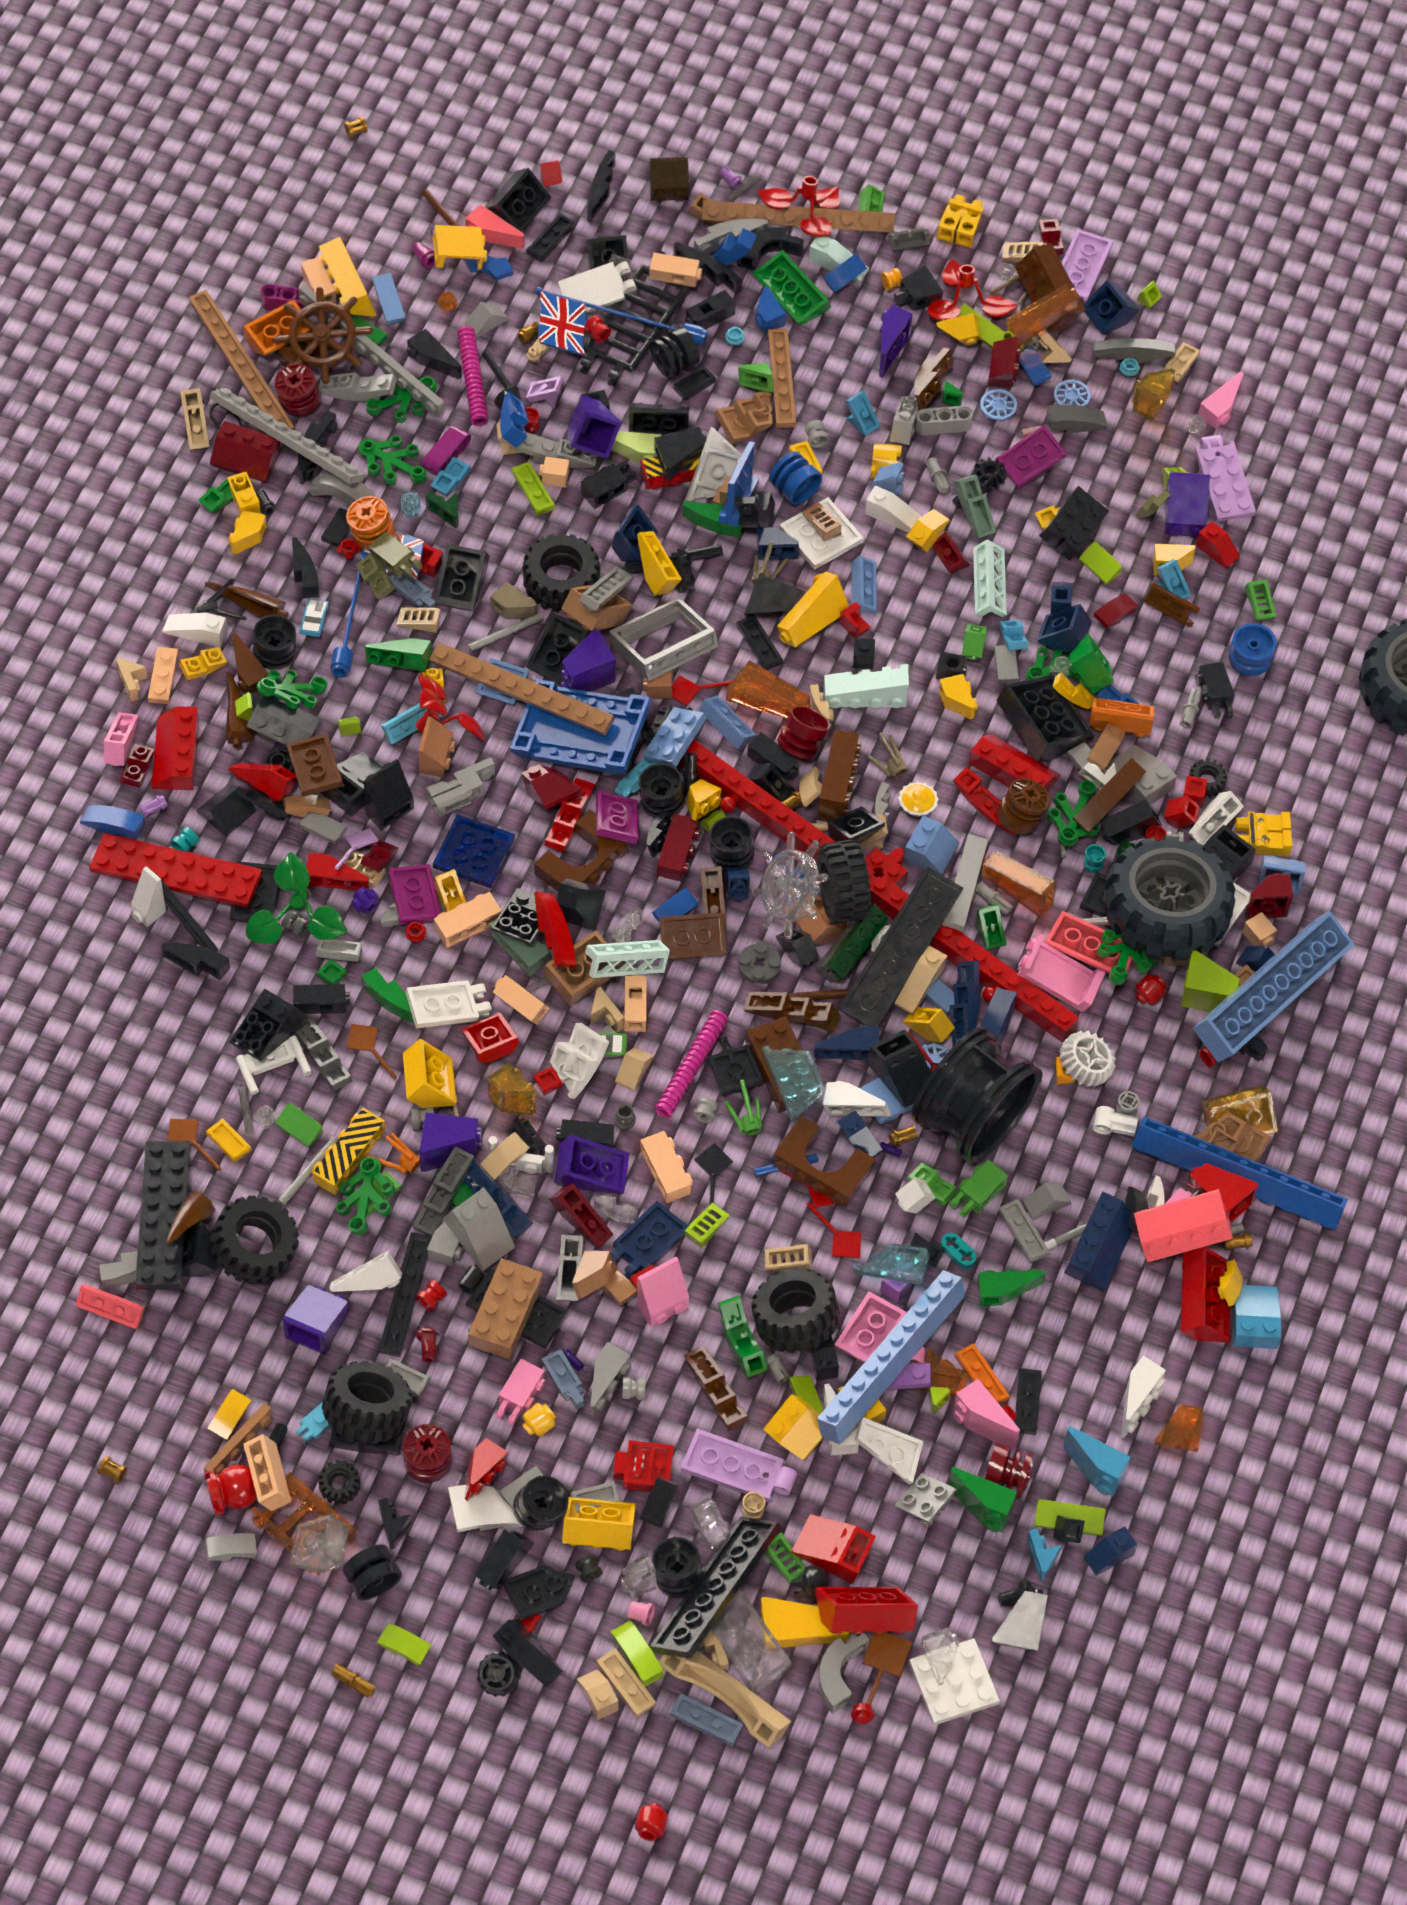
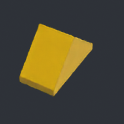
M454 869L435 877L436 894L446 912L455 909L461 903H466Z

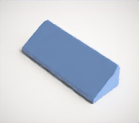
M859 555L851 563L852 604L857 602L861 606V613H876V561Z
M718 695L706 698L702 702L699 711L704 713L711 724L736 749L744 747L757 736Z

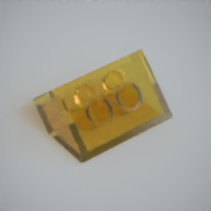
M1263 1085L1201 1101L1207 1126L1217 1122L1220 1117L1230 1112L1266 1134L1278 1132L1272 1094Z

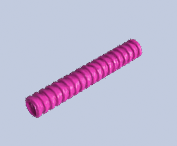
M463 326L458 329L457 334L472 425L483 426L488 422V414L475 330L471 326Z
M713 1010L708 1020L686 1053V1057L683 1058V1062L680 1063V1067L677 1068L676 1073H674L673 1078L661 1095V1099L658 1100V1104L655 1105L654 1109L660 1116L665 1118L672 1116V1112L676 1110V1107L685 1095V1091H687L688 1086H690L691 1081L698 1072L697 1070L701 1068V1065L713 1048V1044L716 1043V1039L722 1033V1029L729 1020L722 1011Z

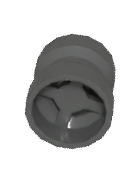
M292 909L285 915L281 925L286 930H291L297 938H302L308 932L310 920L306 917L302 918L298 911Z

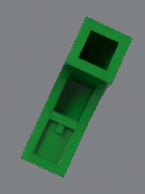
M737 1295L719 1302L718 1307L722 1318L720 1322L728 1345L742 1372L748 1378L767 1371L768 1367L764 1352L756 1343L750 1331L741 1298Z

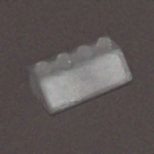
M739 1589L711 1631L719 1640L727 1659L747 1688L757 1695L773 1685L792 1665V1662L743 1591Z

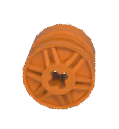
M375 496L362 497L353 502L348 508L346 514L347 522L356 543L361 548L369 550L368 546L385 532L389 533L392 537L395 535L394 522L387 505L382 499Z

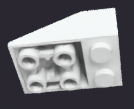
M1142 1356L1130 1373L1125 1393L1122 1438L1128 1432L1131 1434L1134 1432L1139 1424L1137 1422L1140 1416L1145 1417L1151 1408L1149 1404L1153 1399L1157 1400L1163 1392L1162 1387L1166 1382L1164 1379L1166 1370L1145 1356Z

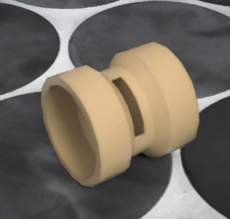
M749 1492L743 1498L742 1514L744 1517L761 1519L764 1515L765 1499L758 1492Z

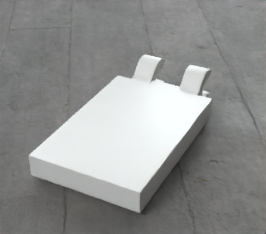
M627 261L618 264L616 267L611 262L558 281L563 296L602 307L625 300V293L637 290L633 279H629L624 283L622 281L621 275L631 272ZM585 306V314L597 310Z
M468 980L408 987L405 992L416 1028L478 1021L479 1016L482 1018L489 1017V1011L492 1010L490 1002L476 1004L475 999L484 998L483 993L486 992L485 985L477 984L470 986Z

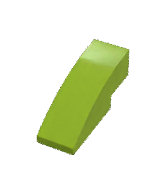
M631 1620L610 1631L630 1667L635 1671L644 1687L664 1677L663 1668Z

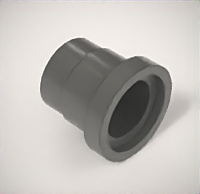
M628 1104L620 1105L614 1116V1123L619 1129H631L636 1123L633 1108ZM621 1114H628L630 1116L623 1117Z

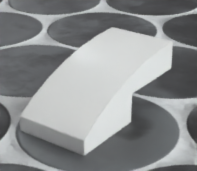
M1155 1176L1147 1195L1148 1205L1153 1206V1208L1164 1205V1189L1159 1176Z

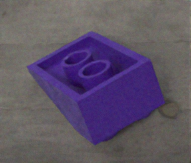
M893 304L881 316L882 326L879 331L881 333L879 377L881 378L884 377L911 335L913 314Z
M570 1135L559 1143L554 1183L563 1186L573 1183L578 1190L624 1194L629 1153Z

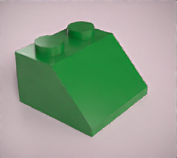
M1089 634L1085 635L1070 654L1071 663L1069 666L1074 674L1078 673L1080 675L1083 687L1085 689L1089 688L1094 694L1114 682L1109 661Z

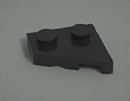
M242 787L238 793L240 797L264 809L275 819L288 818L290 815L285 813L283 804L272 800L261 790Z

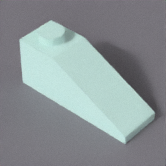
M827 236L816 237L810 245L809 261L830 271L853 256L840 243ZM867 267L868 269L861 273L859 276L854 278L853 281L861 283V281L869 271V267Z

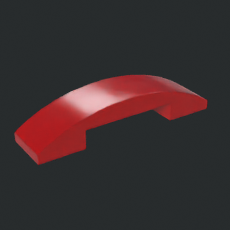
M966 766L953 779L958 790L984 817L999 828L1015 836L1017 833L1009 831L998 819L997 808L1001 801L981 784L982 779Z

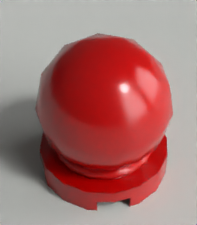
M242 1464L231 1465L223 1469L219 1476L215 1475L213 1470L204 1473L215 1516L225 1514L224 1509L226 1506L232 1509H244L252 1505L257 1499L250 1467Z

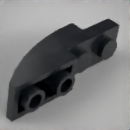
M328 411L320 424L311 422L304 437L313 440L320 447H325L328 437L331 433L334 434L338 427L336 414ZM299 453L300 484L304 485L306 480L313 476L317 464Z

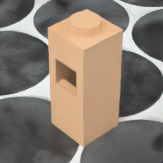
M653 253L649 269L651 280L696 287L697 280H701L702 269L699 268V260Z
M320 258L302 262V276L307 286L315 293L317 287H322L324 301L336 304V291Z
M507 975L500 978L495 984L493 993L536 1025L539 1024L550 1009Z
M625 976L624 1031L646 1032L647 976Z

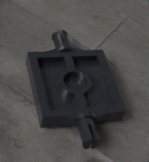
M724 1037V1040L720 1038L719 1042L723 1050L718 1054L708 1056V1062L721 1094L726 1096L741 1092L743 1097L740 1081L744 1080L749 1101L751 1102L753 1098L749 1089L762 1085L764 1080L750 1046L747 1044L740 1047H731L727 1037Z

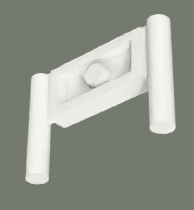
M296 1036L290 1037L262 1061L255 1059L249 1054L236 1057L251 1095L259 1092L252 1073L257 1075L291 1063L294 1061V1058H297L304 1076L312 1073Z
M491 1136L488 1139L489 1154L497 1147V1138L495 1136ZM547 1145L545 1147V1157L525 1153L517 1163L511 1164L507 1170H521L528 1174H542V1170L545 1169L546 1172L551 1173L554 1170V1148L552 1145Z

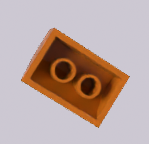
M294 300L288 302L298 311L301 310ZM284 305L244 325V340L254 353L266 356L289 344H274L272 338L289 335V328L294 317L285 311ZM302 325L299 334L312 331Z
M1093 697L1089 726H1093L1095 730L1103 731L1107 723L1119 727L1123 732H1133L1135 736L1145 737L1151 734L1154 706Z

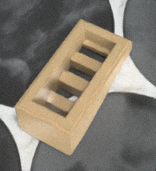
M1043 242L1004 243L1002 260L1019 263L1033 247L1043 245Z
M401 608L397 626L437 633L441 609ZM405 615H409L408 620H404Z
M809 1245L765 1249L766 1271H790L792 1268L812 1270V1255ZM773 1255H777V1264H773ZM782 1255H785L786 1263H782ZM791 1255H795V1262H791ZM800 1255H804V1261H800Z

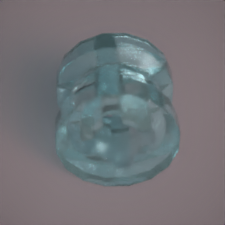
M405 492L400 500L401 511L407 517L417 516L421 511L420 496L415 492Z

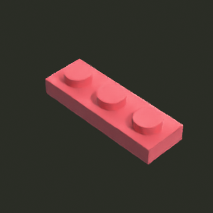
M87 1284L81 1285L75 1305L134 1329L140 1327L145 1306Z

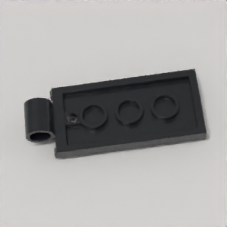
M469 1266L457 1284L462 1291L472 1294L465 1303L467 1307L478 1312L495 1270L488 1269L484 1276L480 1269ZM538 1295L521 1336L545 1349L567 1317L568 1310Z

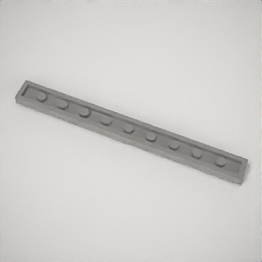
M303 284L299 287V301L305 307L316 303V293ZM325 313L326 323L328 324L335 315ZM341 320L333 330L347 329L344 321ZM366 335L357 336L355 349L359 353H363L368 357L369 361L381 368L385 375L394 374L397 378L398 386L406 389L412 398L420 401L430 413H434L437 417L444 413V401Z
M220 388V390L211 391V400L345 482L351 484L363 481L365 474L359 471L356 466L349 465L343 461V458L335 456L328 449L316 445L313 440L303 437L300 432L292 430L285 423L275 420L272 415L259 410V407L247 403L244 398L231 393V390Z

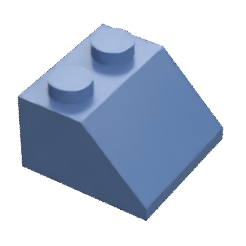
M922 816L905 847L904 861L923 869L929 867L943 875L959 845V841L942 823Z
M1264 855L1258 885L1268 875L1275 873L1290 874L1292 892L1299 895L1306 872V865L1304 862L1294 859L1287 860L1276 856Z

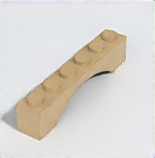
M698 1650L691 1659L663 1655L659 1662L665 1670L676 1678L700 1686L721 1699L741 1718L750 1734L768 1748L782 1738L791 1723L788 1718Z

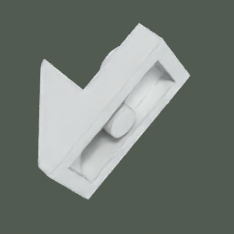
M1088 762L1083 766L1079 774L1086 780L1092 781L1096 788L1101 790L1116 774L1115 764L1113 763L1103 774L1097 765Z

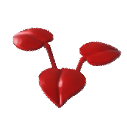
M806 176L803 178L802 187L798 186L793 197L789 191L782 188L758 189L761 200L767 206L779 210L789 208L790 202H794L799 193H801L804 199L810 201V218L801 221V230L808 235L816 237L829 236L831 234L832 226L826 218H814V205L825 209H836L840 204L839 187L817 190V178Z
M952 259L943 270L942 281L949 286L958 285L952 303L945 299L935 300L929 305L928 313L930 317L939 321L959 317L961 308L956 306L961 287L967 289L971 288L973 284L981 304L984 305L983 312L989 316H1005L1017 308V304L1000 296H988L984 300L978 285V279L974 278L975 268L971 265H961Z
M420 674L418 681L423 688L420 692V708L428 710L415 725L423 733L427 718L432 717L438 721L440 719L438 714L445 716L447 708L439 700L446 699V693L442 686L432 678ZM460 712L459 715L456 714L439 722L444 725L457 719L466 730L476 735L482 742L485 741L484 733L479 723L465 712Z

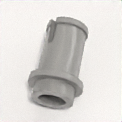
M773 1354L766 1359L767 1367L770 1368L777 1383L781 1384L786 1382L790 1375L781 1362L782 1358L778 1357L777 1354Z

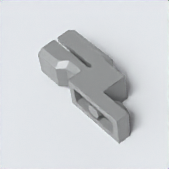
M488 758L453 773L454 780L451 782L440 781L426 787L427 799L436 815L441 817L470 805L472 800L483 796V783L481 780H488L495 775L493 760Z

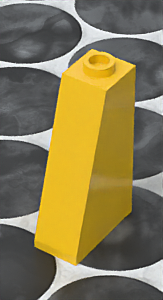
M829 572L823 573L777 625L780 633L779 638L784 644L792 647L798 646L838 619L840 612L849 607L837 575Z
M761 1597L760 1609L765 1649L830 1644L839 1637L843 1642H846L849 1639V1634L852 1633H831L821 1623L818 1606Z

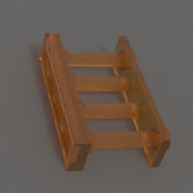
M289 1472L285 1479L290 1498L296 1496L301 1501V1506L279 1527L269 1520L278 1509L270 1511L266 1508L261 1513L254 1506L251 1509L252 1522L259 1529L264 1528L302 1562L301 1565L309 1573L313 1571L319 1576L321 1574V1567L318 1562L340 1540H346L351 1544L357 1538L356 1529ZM307 1511H313L317 1515V1520L294 1542L285 1533ZM329 1525L334 1530V1534L310 1556L302 1547L323 1526L327 1527Z

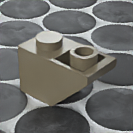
M508 582L504 583L490 596V608L505 619H523L537 614V604L534 599L525 596L518 587L512 586Z

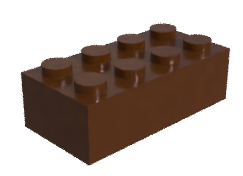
M1052 243L1033 247L1015 266L1017 274L1048 333L1066 330L1086 310Z
M834 730L819 798L818 821L828 822L849 812V802L852 799L853 784L856 781V770L861 757L862 743L858 742L859 734Z
M786 1016L746 1030L745 1043L750 1046L764 1083L779 1113L819 1099L820 1086Z

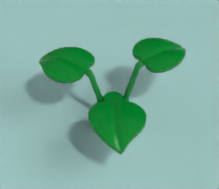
M292 852L287 854L274 872V880L281 889H292L293 893L290 897V902L276 918L273 917L269 910L256 912L249 919L246 926V937L249 940L260 944H272L280 938L282 933L281 925L277 921L291 907L295 909L306 907L308 916L311 918L308 923V930L314 937L322 940H331L342 936L347 931L341 915L331 906H320L315 910L314 915L312 914L310 903L307 902L309 893L306 890L310 882V875L304 863Z

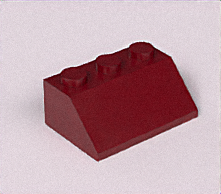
M224 421L216 436L210 465L236 474L247 472L249 478L266 483L280 454V441L270 435Z

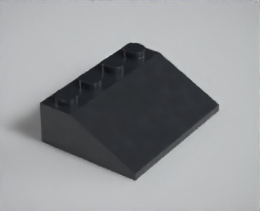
M1054 675L1006 684L996 700L1036 762L1054 759L1095 737L1074 704L1053 688Z

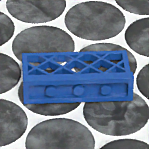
M749 441L728 482L727 501L719 515L720 523L738 526L740 514L735 505L736 497H751V492H755L759 485V477L753 476L755 442Z

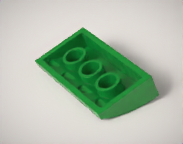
M783 250L752 273L763 287L768 286L779 304L798 325L817 318L831 308L828 298Z

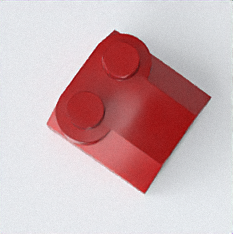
M500 1012L461 1028L462 1033L475 1052L477 1061L481 1063H489L511 1054L519 1044L518 1037Z

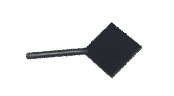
M715 1143L694 1159L711 1177L709 1205L712 1202L714 1203L715 1177L733 1163Z

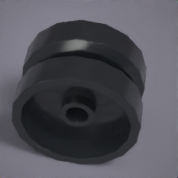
M384 1544L374 1545L358 1552L342 1568L347 1581L353 1583L352 1590L355 1596L361 1601L370 1600L386 1593L402 1577V1572L397 1563L392 1561V1554Z

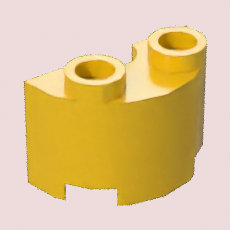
M874 443L870 478L875 479L880 467L900 462L896 461V458L901 457L902 445Z

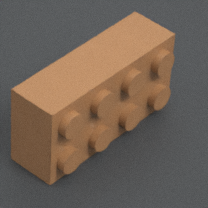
M501 1258L468 1333V1345L511 1360L542 1288L543 1272Z

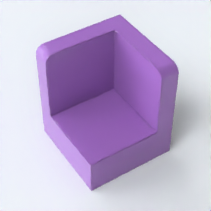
M893 1272L888 1279L884 1278L881 1281L880 1292L898 1304L911 1289L912 1277L908 1275L904 1280Z

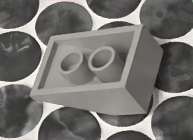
M1136 745L1112 759L1105 768L1107 770L1114 763L1117 773L1130 758H1133L1146 771L1127 792L1135 803L1147 799L1151 805L1173 791L1177 775L1163 761Z
M482 1188L442 1218L482 1272L515 1248L499 1208L485 1188Z

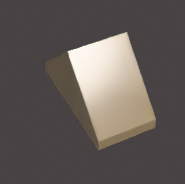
M636 1047L625 1053L615 1083L635 1091L654 1059V1055Z

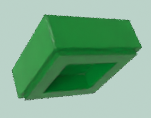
M332 959L317 972V977L327 984H338L347 975V970Z

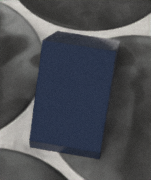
M1247 946L1236 961V964L1241 967L1248 965L1256 972L1275 954L1269 946Z

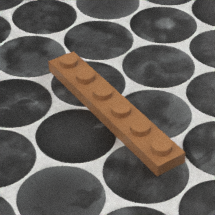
M768 329L776 428L796 427L788 329Z

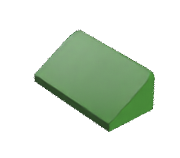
M868 184L861 191L859 211L882 212L885 192Z
M290 1102L285 1106L275 1122L277 1126L308 1148L323 1133L321 1124Z

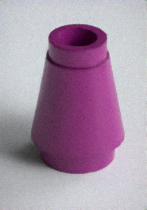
M421 242L416 243L413 246V251L421 265L426 268H433L435 266L434 251Z

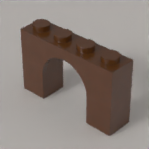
M591 810L576 822V834L592 845L598 853L591 863L583 866L569 865L549 850L534 863V874L557 892L559 891L560 883L566 878L594 885L599 880L601 874L605 870H610L614 861L619 857H623L628 850L627 842L596 835V814Z
M800 1116L774 1152L772 1164L778 1170L792 1175L798 1182H804L811 1186L817 1193H823L828 1196L834 1203L847 1207L873 1170L875 1158L856 1148L841 1169L834 1172H823L815 1169L808 1162L805 1153L817 1138L819 1125Z

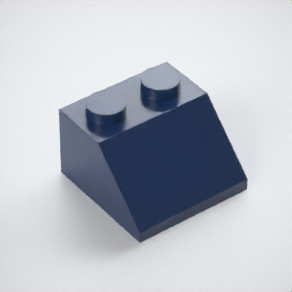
M1106 280L1084 304L1086 309L1084 312L1103 335L1127 325L1140 311L1118 283Z
M638 503L633 505L615 532L612 549L621 561H639L641 559L637 538L639 532L654 531L655 535L658 533Z
M1081 604L1047 614L1037 641L1040 644L1063 652L1072 651L1085 635L1089 633L1092 621Z

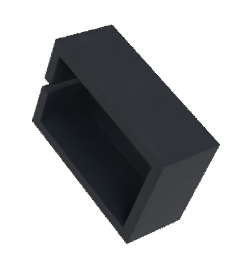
M1077 486L1068 495L1039 536L1052 547L1064 537L1065 540L1056 550L1070 561L1079 553L1109 510L1080 486Z

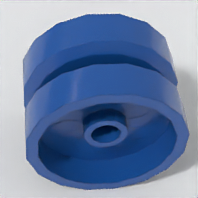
M1257 623L1244 624L1239 627L1233 634L1228 656L1233 668L1241 674L1248 676L1261 675L1267 672L1272 666L1277 645L1274 633L1266 626Z

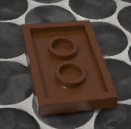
M327 733L286 744L303 797L343 786Z
M723 912L659 917L661 942L670 950L668 960L727 955Z

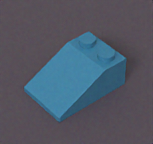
M1242 1285L1239 1297L1233 1305V1346L1278 1349L1281 1340V1314L1277 1287Z
M1069 1426L1063 1448L1093 1487L1104 1495L1109 1494L1114 1497L1126 1475L1131 1457Z

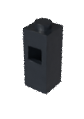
M723 290L686 309L685 323L698 325L707 330L734 316L736 302L726 290Z
M759 733L748 744L747 756L757 764L772 763L787 781L797 776L799 772V759L786 752L764 733Z
M345 984L293 985V1005L304 1014L346 1013V1005H350V992H346Z
M562 1119L561 1127H557L556 1140H559L560 1143L570 1135H574L612 1148L614 1124Z

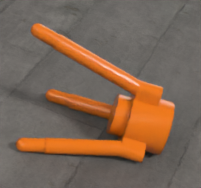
M394 1133L391 1134L392 1138L386 1136V1140L402 1153L398 1160L401 1163L400 1166L369 1154L365 1156L376 1158L382 1165L399 1170L403 1174H406L407 1171L412 1174L420 1165L419 1156L414 1154Z

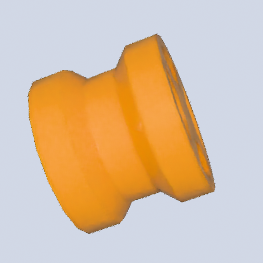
M898 268L892 269L889 273H881V281L887 291L892 290L895 286L900 287L903 277Z

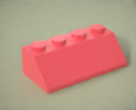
M1064 911L1061 912L1045 940V943L1052 948L1110 973L1113 967L1117 966L1121 952L1111 954L1107 958L1100 957L1097 954V950L1100 944L1105 943L1101 938L1105 930ZM1119 938L1117 940H1114L1112 944L1108 945L1111 946L1123 943V941L1121 938ZM1130 955L1126 965L1127 974L1134 964Z
M1219 1189L1134 1213L1147 1262L1233 1239L1232 1226Z

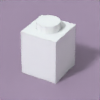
M916 1178L895 1193L899 1199L898 1204L901 1209L911 1213H918L935 1199L926 1181Z

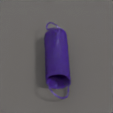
M884 1142L878 1143L884 1152L900 1158L899 1155L902 1153V1149Z
M569 1349L565 1350L564 1355L577 1371H581L584 1364Z

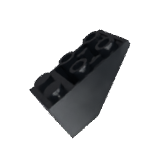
M364 752L337 764L343 786L320 792L350 816L365 804L363 784L365 778L383 767Z
M398 759L386 763L382 769L368 775L363 781L366 815L381 831L414 809V797Z
M1225 825L1220 827L1204 844L1206 853L1209 855L1215 853L1223 861L1226 867L1225 871H1229L1233 881L1253 862L1256 851L1254 847Z
M517 888L491 927V930L529 945L543 936L545 933L539 932L534 894Z
M264 988L229 1043L255 1059L262 1061L296 1033L307 1015L294 1005Z
M904 1029L870 1046L866 1059L869 1066L903 1107L914 1103L923 1085L931 1075V1071L918 1044Z

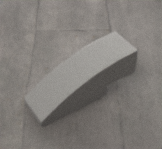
M138 1251L121 1253L122 1262L99 1265L103 1290L120 1287L135 1281Z

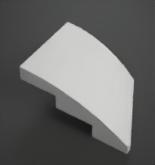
M583 1023L575 1024L569 1042L556 1043L550 1060L559 1078L565 1083L570 1098H576L587 1085L598 1068L609 1044L608 1040Z
M466 1485L448 1487L457 1533L480 1528V1531L500 1527L503 1530L522 1527L517 1521L513 1509L494 1487L484 1485L482 1491L477 1496L474 1494L468 1501L465 1500Z

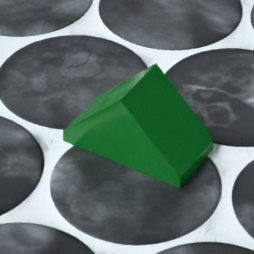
M995 904L978 909L975 926L985 949L990 950L1007 945L999 905Z

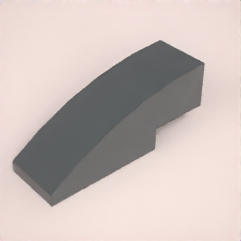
M1078 405L1048 406L1046 416L1050 431L1068 429L1070 434L1105 430L1108 428L1105 414L1102 410Z

